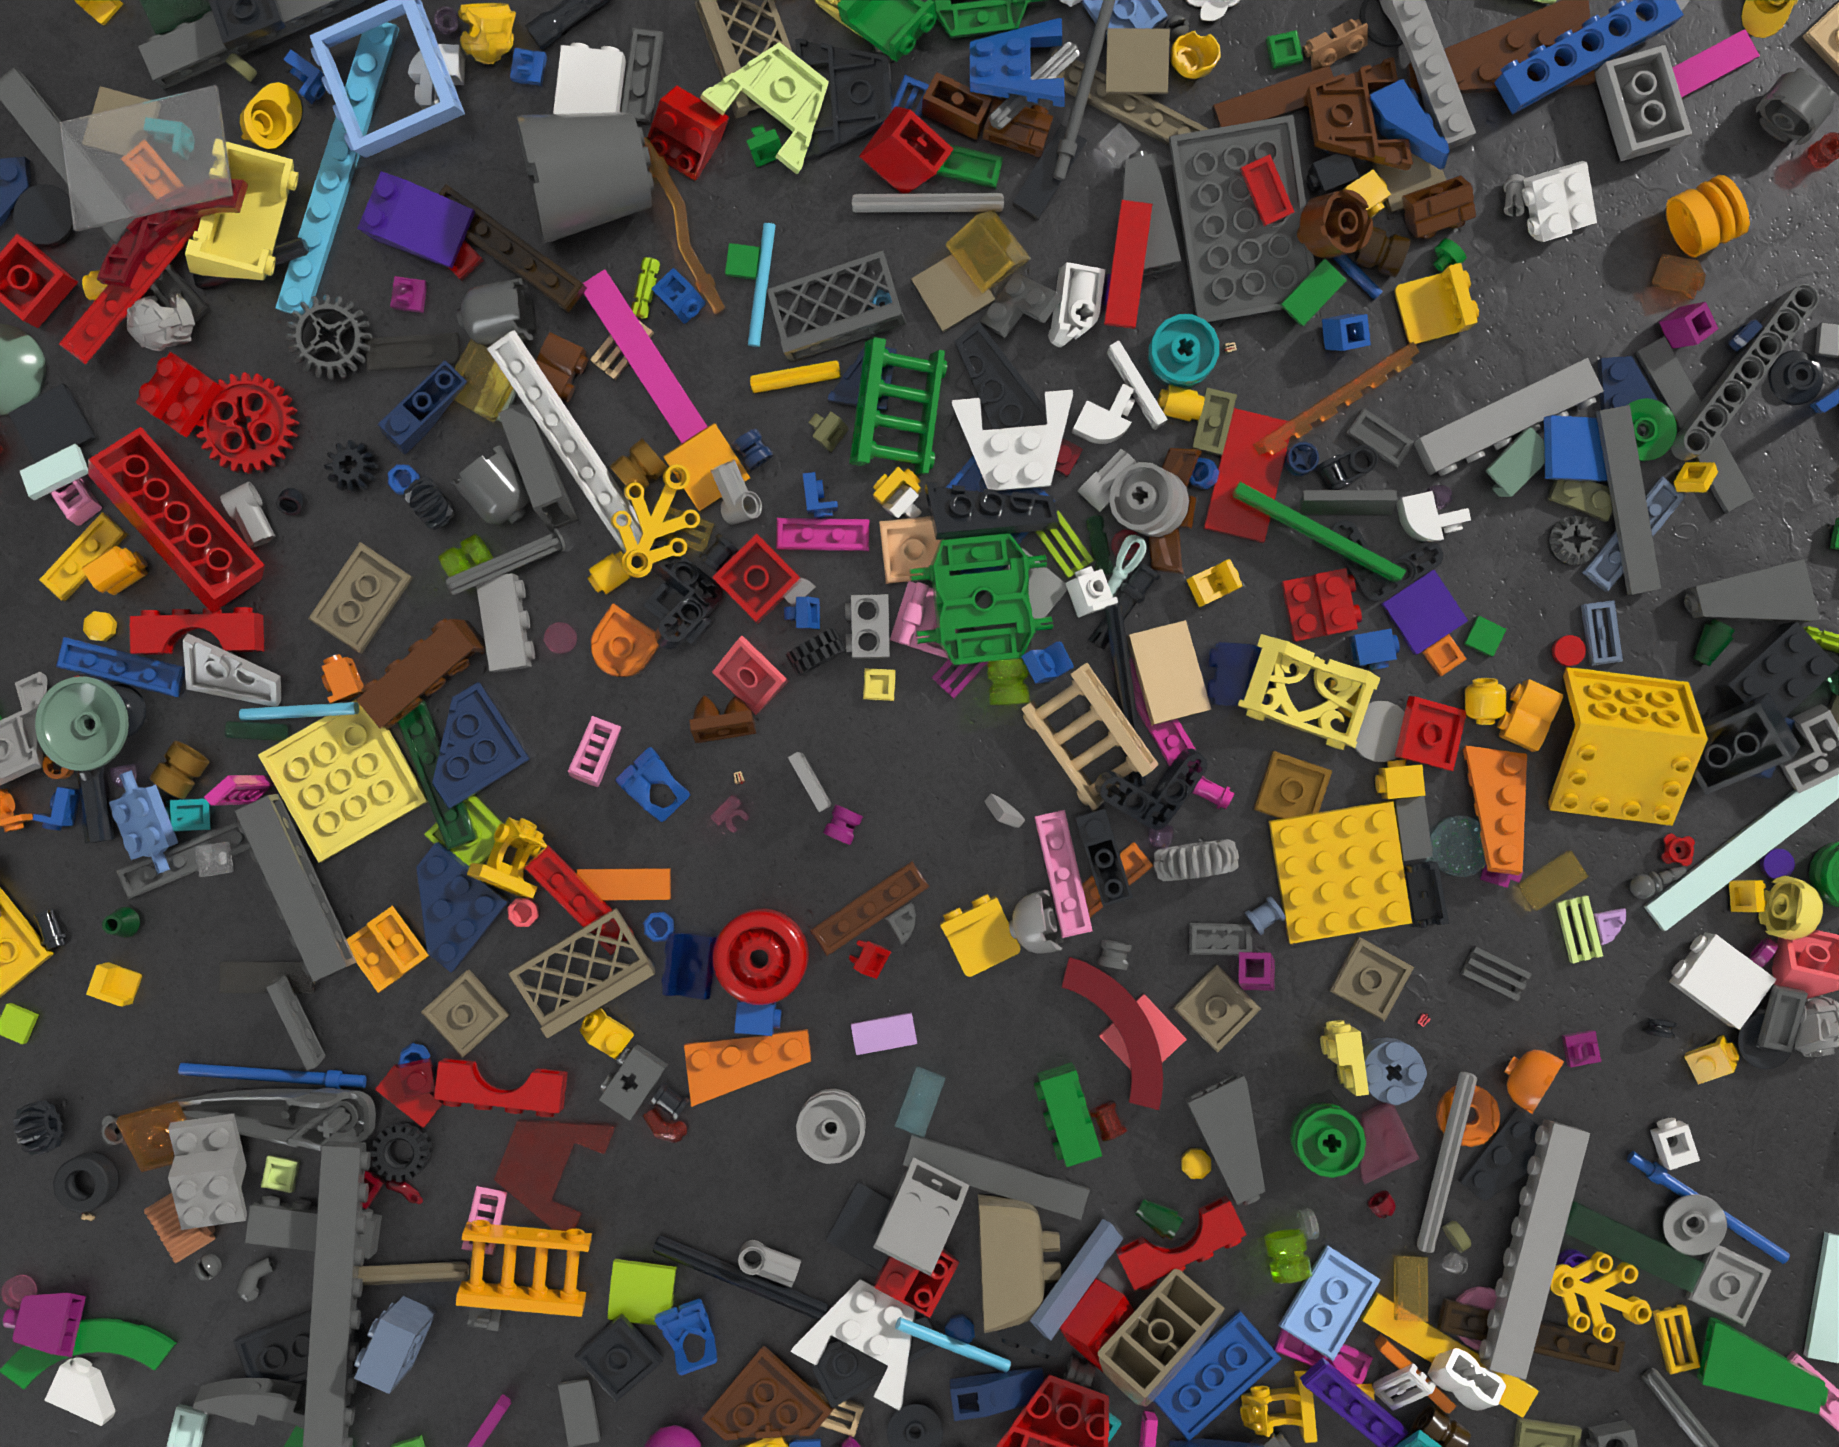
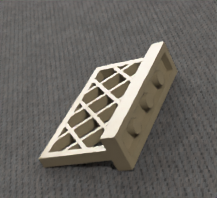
M695 0L698 16L722 80L729 74L741 69L738 61L742 53L753 58L760 55V53L746 47L752 34L767 41L763 52L768 50L771 44L776 45L779 42L792 52L774 0H764L761 7L747 0H732L738 3L732 16L719 9L717 0ZM741 5L757 13L752 25L735 18ZM761 16L773 21L775 28L771 36L755 28ZM724 20L728 21L727 26H725ZM732 24L748 31L742 44L729 37L728 31ZM740 92L731 104L736 119L747 116L748 111L762 108L743 92Z
M615 908L509 971L508 974L541 1024L540 1029L545 1037L549 1038L653 976L656 967L651 959L646 956L618 909ZM612 918L615 919L620 927L618 940L600 936L602 924ZM598 927L597 934L589 933ZM623 934L627 938L628 942L622 941ZM581 937L594 939L592 954L586 955L574 952L575 941ZM598 941L616 944L613 961L595 957ZM571 944L570 950L562 949ZM620 946L633 948L639 958L631 964L616 962ZM554 953L567 955L565 971L547 968L549 956ZM571 957L590 961L586 976L568 973ZM544 960L543 966L535 965ZM593 962L610 965L609 977L604 980L590 978ZM615 967L622 968L613 974ZM527 969L540 971L538 987L525 985L519 974ZM545 973L563 977L559 992L541 988ZM566 978L583 981L582 993L577 996L563 994ZM588 983L595 984L594 986L587 989ZM530 992L536 993L535 1000ZM540 994L558 998L555 1009L545 1015L537 1005ZM561 999L569 1000L560 1005Z

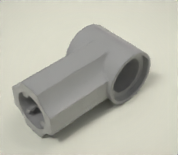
M1120 449L1099 472L1096 471L1079 488L1078 492L1094 508L1101 512L1109 504L1111 486L1117 475L1127 466L1135 464L1136 461L1128 453Z
M735 460L728 461L711 469V473L723 498L721 514L728 524L734 525L757 518L761 514V500L756 493L748 491Z
M246 482L220 496L225 510L233 520H236L249 548L262 546L276 537L261 508L263 506L261 497L251 482Z
M749 1240L740 1248L738 1263L741 1270L746 1274H757L792 1287L801 1260L765 1247L763 1243L757 1240ZM749 1251H756L760 1254L761 1259L757 1263L752 1264L744 1259V1255Z

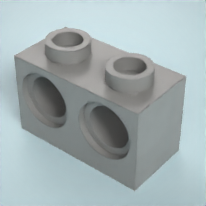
M888 594L851 595V603H845L846 621H851L852 634H846V652H852L853 659L890 658ZM865 603H870L876 608V614L870 620H864L858 615L860 606ZM871 634L875 636L877 644L873 650L865 651L860 648L859 640L863 635Z

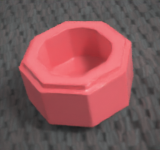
M516 898L508 906V920L516 927H529L539 918L538 904L531 898Z

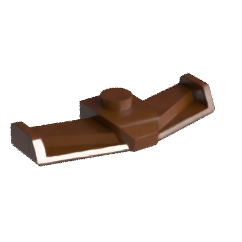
M1169 448L1162 468L1178 476L1187 488L1202 451L1198 449ZM1188 495V512L1181 525L1173 532L1161 537L1149 536L1151 569L1166 573L1184 574L1179 527L1192 528L1196 497Z

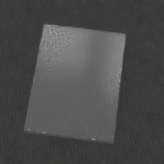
M216 85L60 122L70 207L75 231H82L233 196L219 90Z

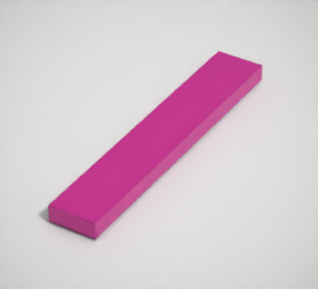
M604 269L585 281L583 284L587 289L583 294L681 444L706 429L708 426L607 271Z

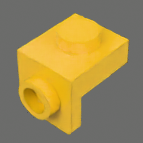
M897 467L889 477L884 474L875 483L873 488L876 491L873 497L883 506L902 484L911 487L919 494L921 487L918 483L921 480L908 468L903 472Z
M1230 559L1186 579L1199 607L1242 587L1239 573Z
M600 1007L584 1018L579 1030L587 1043L615 1060L634 1036L629 1028L607 1016Z
M1725 1035L1719 1036L1715 1043L1686 1052L1684 1056L1698 1084L1734 1073L1739 1060V1054L1735 1045L1732 1042L1728 1043Z

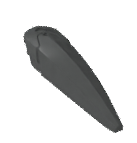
M322 1088L318 1090H240L188 1097L165 1103V1113L179 1119L192 1120L234 1114L238 1132L241 1135L295 1148L301 1146L321 1151L322 1146L328 1141L362 1142L366 1140L375 1129L376 1120L375 1104L369 1095L362 1091Z

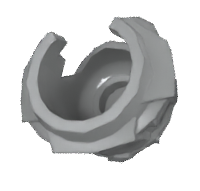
M176 292L170 294L171 308L160 307L157 304L158 298L149 296L137 300L127 309V330L142 348L162 351L165 347L178 346L191 341L195 322L190 306L180 294Z
M1823 995L1807 999L1794 1042L1795 1050L1801 1052L1804 1057L1834 1055V1048L1839 1047V1003Z

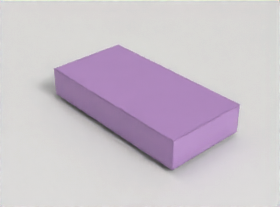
M912 1012L851 1023L856 1055L917 1044Z

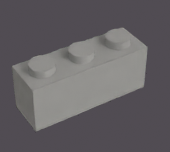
M510 573L476 586L489 671L496 673L532 667L531 660L535 659L533 642L528 641L526 629H530V618L528 611H523L522 599L526 598L523 580H519L517 575Z

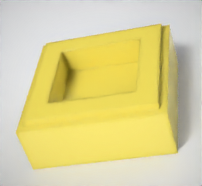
M865 668L863 699L894 701L896 670Z

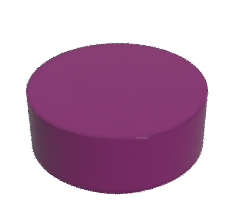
M1764 938L1755 946L1748 958L1759 967H1763L1777 951L1778 944L1770 938Z

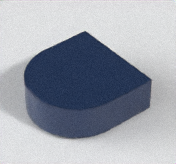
M1756 319L1744 323L1728 340V345L1737 352L1763 326Z

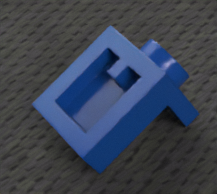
M290 50L284 58L292 67L289 73L304 83L299 90V94L310 104H313L316 99H320L326 92L322 82V76L325 75L318 68Z
M674 268L651 288L684 324L696 316L706 305V302L696 289Z
M815 472L803 473L808 514H814V518L833 516L832 511H838L837 501L819 503V499L824 498L822 480H816Z
M1055 642L1043 650H1031L1021 656L1035 684L1051 682L1074 667L1062 642Z
M57 787L50 800L52 813L33 814L32 820L43 822L42 828L61 831L62 826H74L80 800L79 789Z

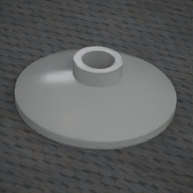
M1692 1194L1675 1200L1668 1207L1663 1217L1662 1228L1665 1238L1674 1249L1687 1255H1702L1712 1251L1722 1242L1727 1231V1219L1723 1209L1713 1199L1703 1195ZM1696 1217L1695 1223L1687 1224L1688 1219Z

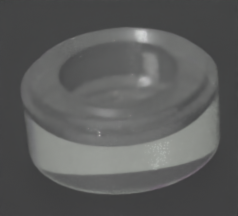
M1310 1208L1298 1210L1297 1221L1303 1239L1305 1241L1318 1239L1319 1226L1313 1210Z

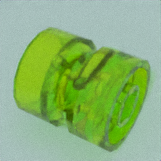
M477 533L461 541L460 548L451 547L438 555L439 561L449 577L471 568L470 563L464 556L467 553L471 555L476 563L474 566L493 558L491 552Z
M1023 659L987 662L988 679L993 682V685L989 688L990 705L1030 703L1029 686L1024 683V679L1028 677V669Z
M1284 1229L1264 1236L1267 1255L1273 1258L1269 1262L1273 1282L1293 1283L1312 1276L1310 1259L1303 1253L1307 1250V1243L1302 1229Z

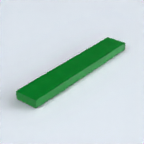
M1239 482L1232 492L1234 498L1392 582L1400 581L1406 572L1405 569L1242 482Z

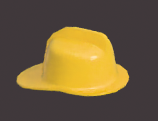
M1746 0L1741 15L1743 26L1754 37L1766 38L1774 35L1783 28L1793 6L1797 4L1798 0Z
M279 82L270 83L262 88L240 114L239 124L243 132L241 138L243 140H250L265 149H275L281 145L301 121L302 105L296 92L288 85Z

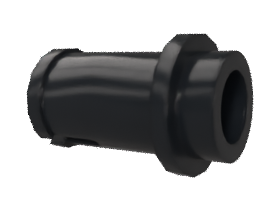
M54 909L34 915L43 938L41 945L45 946L47 951L64 946V939L67 938L66 934L61 933Z

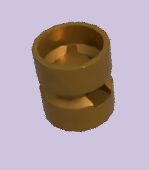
M641 438L629 449L630 455L628 457L620 456L609 467L625 485L637 482L645 490L649 486L648 480L650 478L655 480L659 478L667 466ZM632 486L629 489L636 497L639 495V489L636 486Z
M174 741L164 755L167 761L160 762L149 778L154 784L169 794L185 799L195 784L193 777L201 776L209 764V760L188 745Z

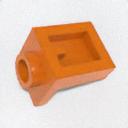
M0 789V828H4V832L23 829L24 822L32 821V814L14 816L15 802L12 795L8 793V789Z

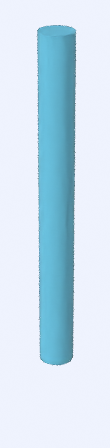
M772 223L763 224L748 337V346L760 347L776 227Z
M357 702L247 708L240 709L239 718L241 721L355 715L359 713V704Z
M899 1317L896 1322V1330L1005 1373L1010 1368L1011 1361L902 1317Z

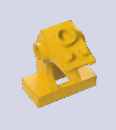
M508 817L505 824H500L495 831V843L487 864L471 863L467 875L516 896L533 898L537 886L524 881L523 870L529 856L534 857L540 848H546L547 844L542 839L544 834L536 831L537 826L526 819L521 818L517 821ZM508 846L517 849L511 865L502 862Z
M1294 1371L1295 1387L1269 1389L1268 1386H1254L1251 1388V1392L1242 1394L1240 1415L1244 1426L1254 1430L1257 1435L1270 1437L1275 1426L1297 1425L1305 1443L1317 1442L1313 1393L1300 1380V1377L1307 1371ZM1284 1400L1285 1413L1267 1414V1404L1269 1402Z

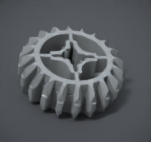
M1229 839L1166 847L1154 853V868L1157 871L1158 879L1163 881L1219 875L1233 872L1239 867L1238 849L1236 850L1235 842Z

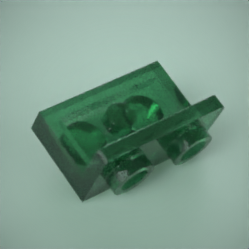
M140 0L156 35L173 30L182 23L195 22L203 18L205 13L212 11L208 0Z

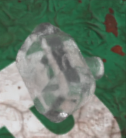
M1451 1252L1446 1255L1443 1266L1450 1272L1463 1275L1468 1269L1469 1261L1466 1257Z

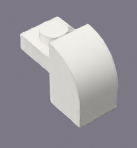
M438 44L453 84L464 85L465 54L459 45ZM419 51L409 65L408 74L415 83H420L415 86V100L424 110L439 103V97L421 51Z
M1123 384L1110 411L1086 401L1071 433L1095 444H1108L1118 440L1125 434L1132 423L1122 418L1121 415L1128 416L1135 402V399L1130 397L1134 389Z
M1433 491L1403 497L1397 500L1396 503L1399 519L1405 532L1413 539L1423 543L1439 542L1444 539L1442 529L1444 534L1463 529L1462 524L1471 521L1469 508L1438 515Z

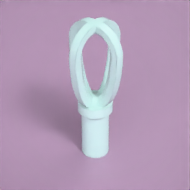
M1130 535L1125 538L1116 560V567H1114L1113 574L1108 581L1113 598L1123 580L1138 566L1146 553L1145 540L1139 536ZM1138 542L1140 547L1131 561L1122 569L1124 558L1130 546Z

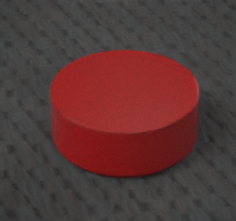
M1574 635L1562 636L1552 646V656L1562 666L1579 664L1586 653L1583 641Z

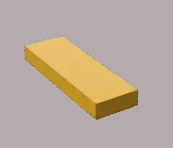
M102 512L47 570L39 581L61 601L66 602L87 579L82 567L112 547L118 546L128 533L110 516Z

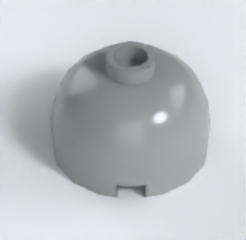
M1042 890L1024 896L1015 906L1012 916L1013 920L1009 921L1011 936L1014 939L1017 938L1022 947L1029 952L1043 954L1060 951L1062 947L1058 944L1064 943L1065 938H1062L1056 910L1055 912L1053 911L1050 903L1054 900L1049 890Z

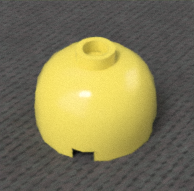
M1781 876L1774 879L1772 883H1775L1771 891H1764V900H1767V905L1764 912H1759L1760 924L1766 925L1768 931L1765 932L1767 934L1783 939L1796 940L1809 936L1815 931L1822 918L1823 902L1820 894L1809 883L1797 878Z

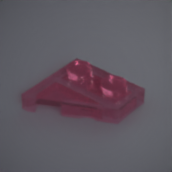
M1383 1103L1362 1113V1128L1366 1139L1365 1153L1361 1160V1180L1364 1184L1419 1159L1393 1104Z

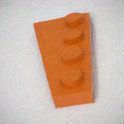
M1465 746L1462 750L1464 760H1467L1469 784L1473 788L1475 797L1474 808L1476 816L1479 817L1480 836L1487 870L1520 875L1523 872L1527 754Z
M808 1029L773 1033L772 1036L754 1035L684 1044L691 1107L811 1062Z

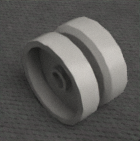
M1138 462L1127 466L1117 475L1111 486L1109 503L1112 514L1120 524L1145 536L1161 537L1170 534L1181 525L1188 512L1189 496L1186 486L1178 476L1153 463Z
M837 1088L823 1089L811 1095L802 1106L796 1124L797 1140L803 1151L813 1160L825 1164L841 1163L852 1157L860 1148L866 1129L865 1112L860 1102L849 1092ZM828 1122H833L837 1128L833 1127L830 1131L826 1129Z

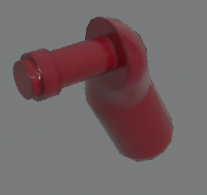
M396 1179L386 1181L385 1185L388 1190L402 1194L409 1203L421 1204L423 1202L419 1192L405 1181L396 1182Z

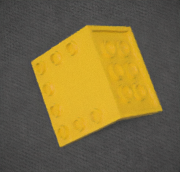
M1566 667L1563 679L1575 721V728L1548 801L1549 809L1551 811L1673 826L1708 740L1689 682Z

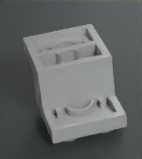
M228 1114L171 1122L168 1131L175 1157L168 1180L181 1230L246 1221L247 1210L241 1186L247 1165L235 1115Z

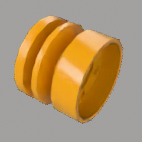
M1717 175L1708 182L1705 181L1698 185L1696 190L1688 189L1667 200L1666 218L1670 231L1676 243L1688 256L1696 258L1713 250L1719 243L1725 244L1748 232L1750 219L1746 201L1736 184L1725 175Z

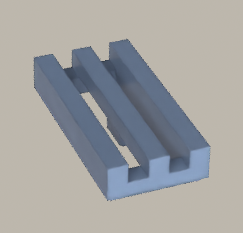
M1615 600L1581 605L1589 666L1623 662ZM1602 608H1606L1612 657H1608ZM1593 609H1594V616H1595V623H1596V630H1597V638H1598L1600 658H1598V654H1597V647H1596V640H1595V633H1594V625H1593V618H1592V611H1591V610H1593Z

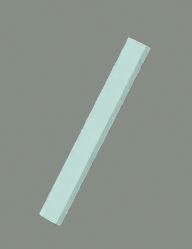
M1839 774L1801 793L1794 789L1646 903L1643 907L1662 931H1667L1839 798Z

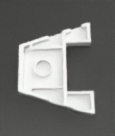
M1073 390L1045 392L1046 425L992 430L982 429L980 398L952 400V406L988 489L1003 491L1051 486L1073 398Z
M859 1279L792 1348L791 1352L817 1365L831 1336L838 1338L888 1365L874 1397L900 1410L903 1403L912 1335L896 1330L895 1325L899 1317L914 1322L916 1310Z

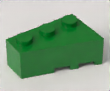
M1073 1063L1037 1073L1039 1081L1034 1083V1087L1039 1101L1045 1099L1048 1111L1044 1112L1043 1115L1048 1131L1054 1129L1058 1141L1052 1143L1057 1160L1064 1159L1066 1167H1070L1102 1157L1086 1100L1078 1080L1079 1077Z

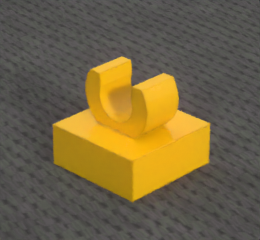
M1763 880L1730 881L1731 912H1764L1767 900H1764L1766 884L1763 883Z

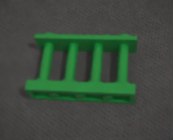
M873 337L865 342L849 464L863 466L870 463V459L878 457L915 464L914 474L916 476L929 474V470L933 468L935 461L932 445L941 378H944L947 370V361L944 360L945 351L937 350L931 353L929 360L889 353L888 349H885L886 339ZM890 365L927 372L925 391L884 383V380L881 379L882 367ZM883 395L923 403L921 421L880 414V411L877 410L878 398H881ZM881 426L919 433L917 452L877 445L873 441L874 429Z

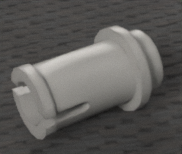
M1519 174L1509 176L1503 184V189L1506 192L1504 213L1512 217L1514 205H1516V216L1522 215L1525 210L1522 197V189L1525 188L1523 179L1525 177Z

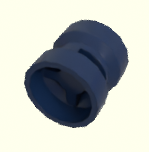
M757 428L743 434L731 444L736 453L741 454L744 458L743 464L748 471L760 467L774 456L770 448L763 445L761 441L762 436Z
M1308 442L1295 444L1286 453L1284 460L1285 470L1295 477L1307 475L1319 462V453L1316 447Z

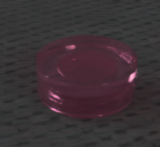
M557 622L547 628L544 641L551 651L564 654L574 648L577 635L570 625Z
M26 1275L12 1277L4 1283L1 1290L3 1301L11 1308H20L24 1296L36 1295L37 1293L35 1282Z

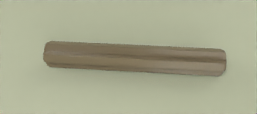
M466 1262L360 1266L358 1270V1278L363 1279V1285L465 1281L469 1275V1267Z

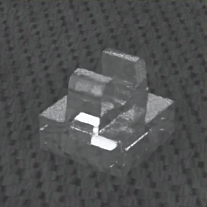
M1121 123L1116 125L1097 144V148L1117 169L1124 164L1125 159H1129V155L1135 153L1141 146Z
M229 841L195 847L199 877L234 872Z

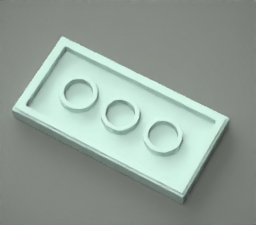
M1824 1232L1803 1355L1808 1358L1839 1363V1235Z

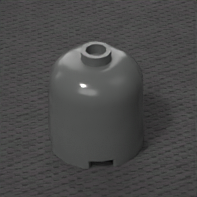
M518 278L470 288L463 296L461 309L457 310V319L460 327H464L469 337L478 344H494L514 330L521 341L533 340L529 330L536 329L533 300H526L523 291L528 288L527 283L523 279Z
M501 445L492 449L495 455H491L487 459L483 455L459 473L461 478L454 479L451 483L487 523L494 525L509 520L513 524L526 514L523 508L528 504L530 498L520 471Z

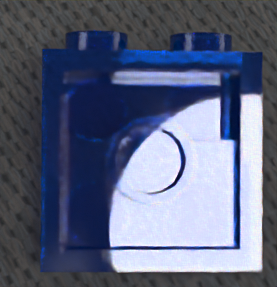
M1218 642L1216 643V649L1211 648L1209 664L1210 667H1214V679H1209L1207 695L1208 698H1212V705L1240 707L1238 706L1239 700L1245 699L1262 648L1257 645ZM1269 681L1267 689L1274 688V682ZM1269 694L1264 695L1262 704H1269L1271 699Z

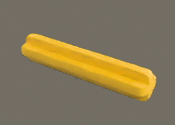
M835 360L752 375L750 377L751 390L754 393L836 379L841 376L838 361Z

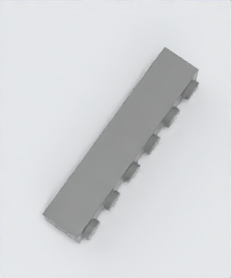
M1586 358L1415 441L1414 446L1428 475L1430 476L1438 472L1441 477L1458 469L1455 463L1465 458L1468 463H1471L1485 456L1483 450L1492 445L1498 450L1512 443L1511 436L1523 432L1526 428L1531 427L1535 431L1541 429L1539 423L1544 421L1546 416H1568L1567 410L1576 405L1581 410L1596 403L1595 396L1604 392L1589 359Z

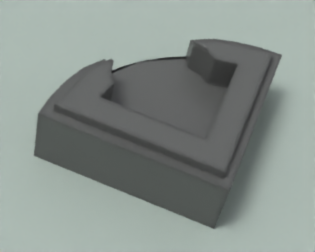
M912 901L885 918L901 945L909 939L915 928L916 912Z

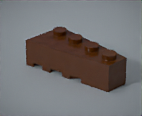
M445 618L439 621L431 629L432 635L425 641L424 639L416 641L408 649L410 654L403 660L397 659L385 668L386 674L381 679H374L362 688L363 694L356 701L380 729L391 728L423 702L420 697L423 694L429 696L441 689L446 683L445 677L447 675L453 676L469 667V658L475 653L480 652L482 655L486 653L485 640L468 620H447Z

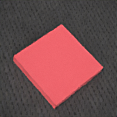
M1143 993L1136 999V1002L1145 1013L1154 1031L1163 1062L1187 1039ZM1112 1022L1098 1036L1130 1069V1060L1125 1043L1117 1027Z

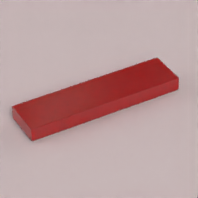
M1121 200L1104 325L1135 329L1153 204Z
M549 845L525 865L524 868L582 927L612 910ZM612 918L602 924L600 936L618 940L620 927L615 919ZM598 927L589 933L597 934ZM623 934L622 941H628ZM598 941L610 955L615 952L616 944Z

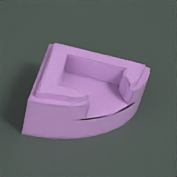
M1625 908L1593 914L1600 945L1613 941L1626 921Z

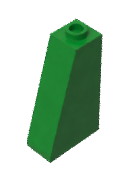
M1709 1316L1700 1357L1701 1367L1698 1368L1696 1376L1702 1385L1819 1414L1821 1405L1824 1406L1828 1397V1389L1825 1387L1826 1383L1819 1376L1719 1319Z

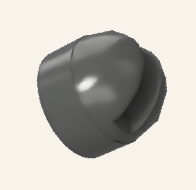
M1174 15L1166 21L1164 29H1170V26L1180 23L1183 24V26L1170 30L1169 41L1175 42L1178 37L1189 32V23L1185 17Z
M205 1254L197 1259L193 1271L199 1280L208 1281L220 1273L222 1264L216 1255ZM201 1262H202V1265H203V1267L205 1268V1270H206L210 1275H207V1274L205 1273V1271L203 1270V1268H202L201 1265H200Z

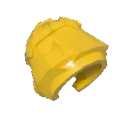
M505 3L461 5L458 16L462 21L470 25L469 34L464 31L462 36H460L462 49L466 54H471L475 61L483 62V64H494V62L499 61L501 56L512 48L514 40L512 28L516 12L511 11L509 4Z

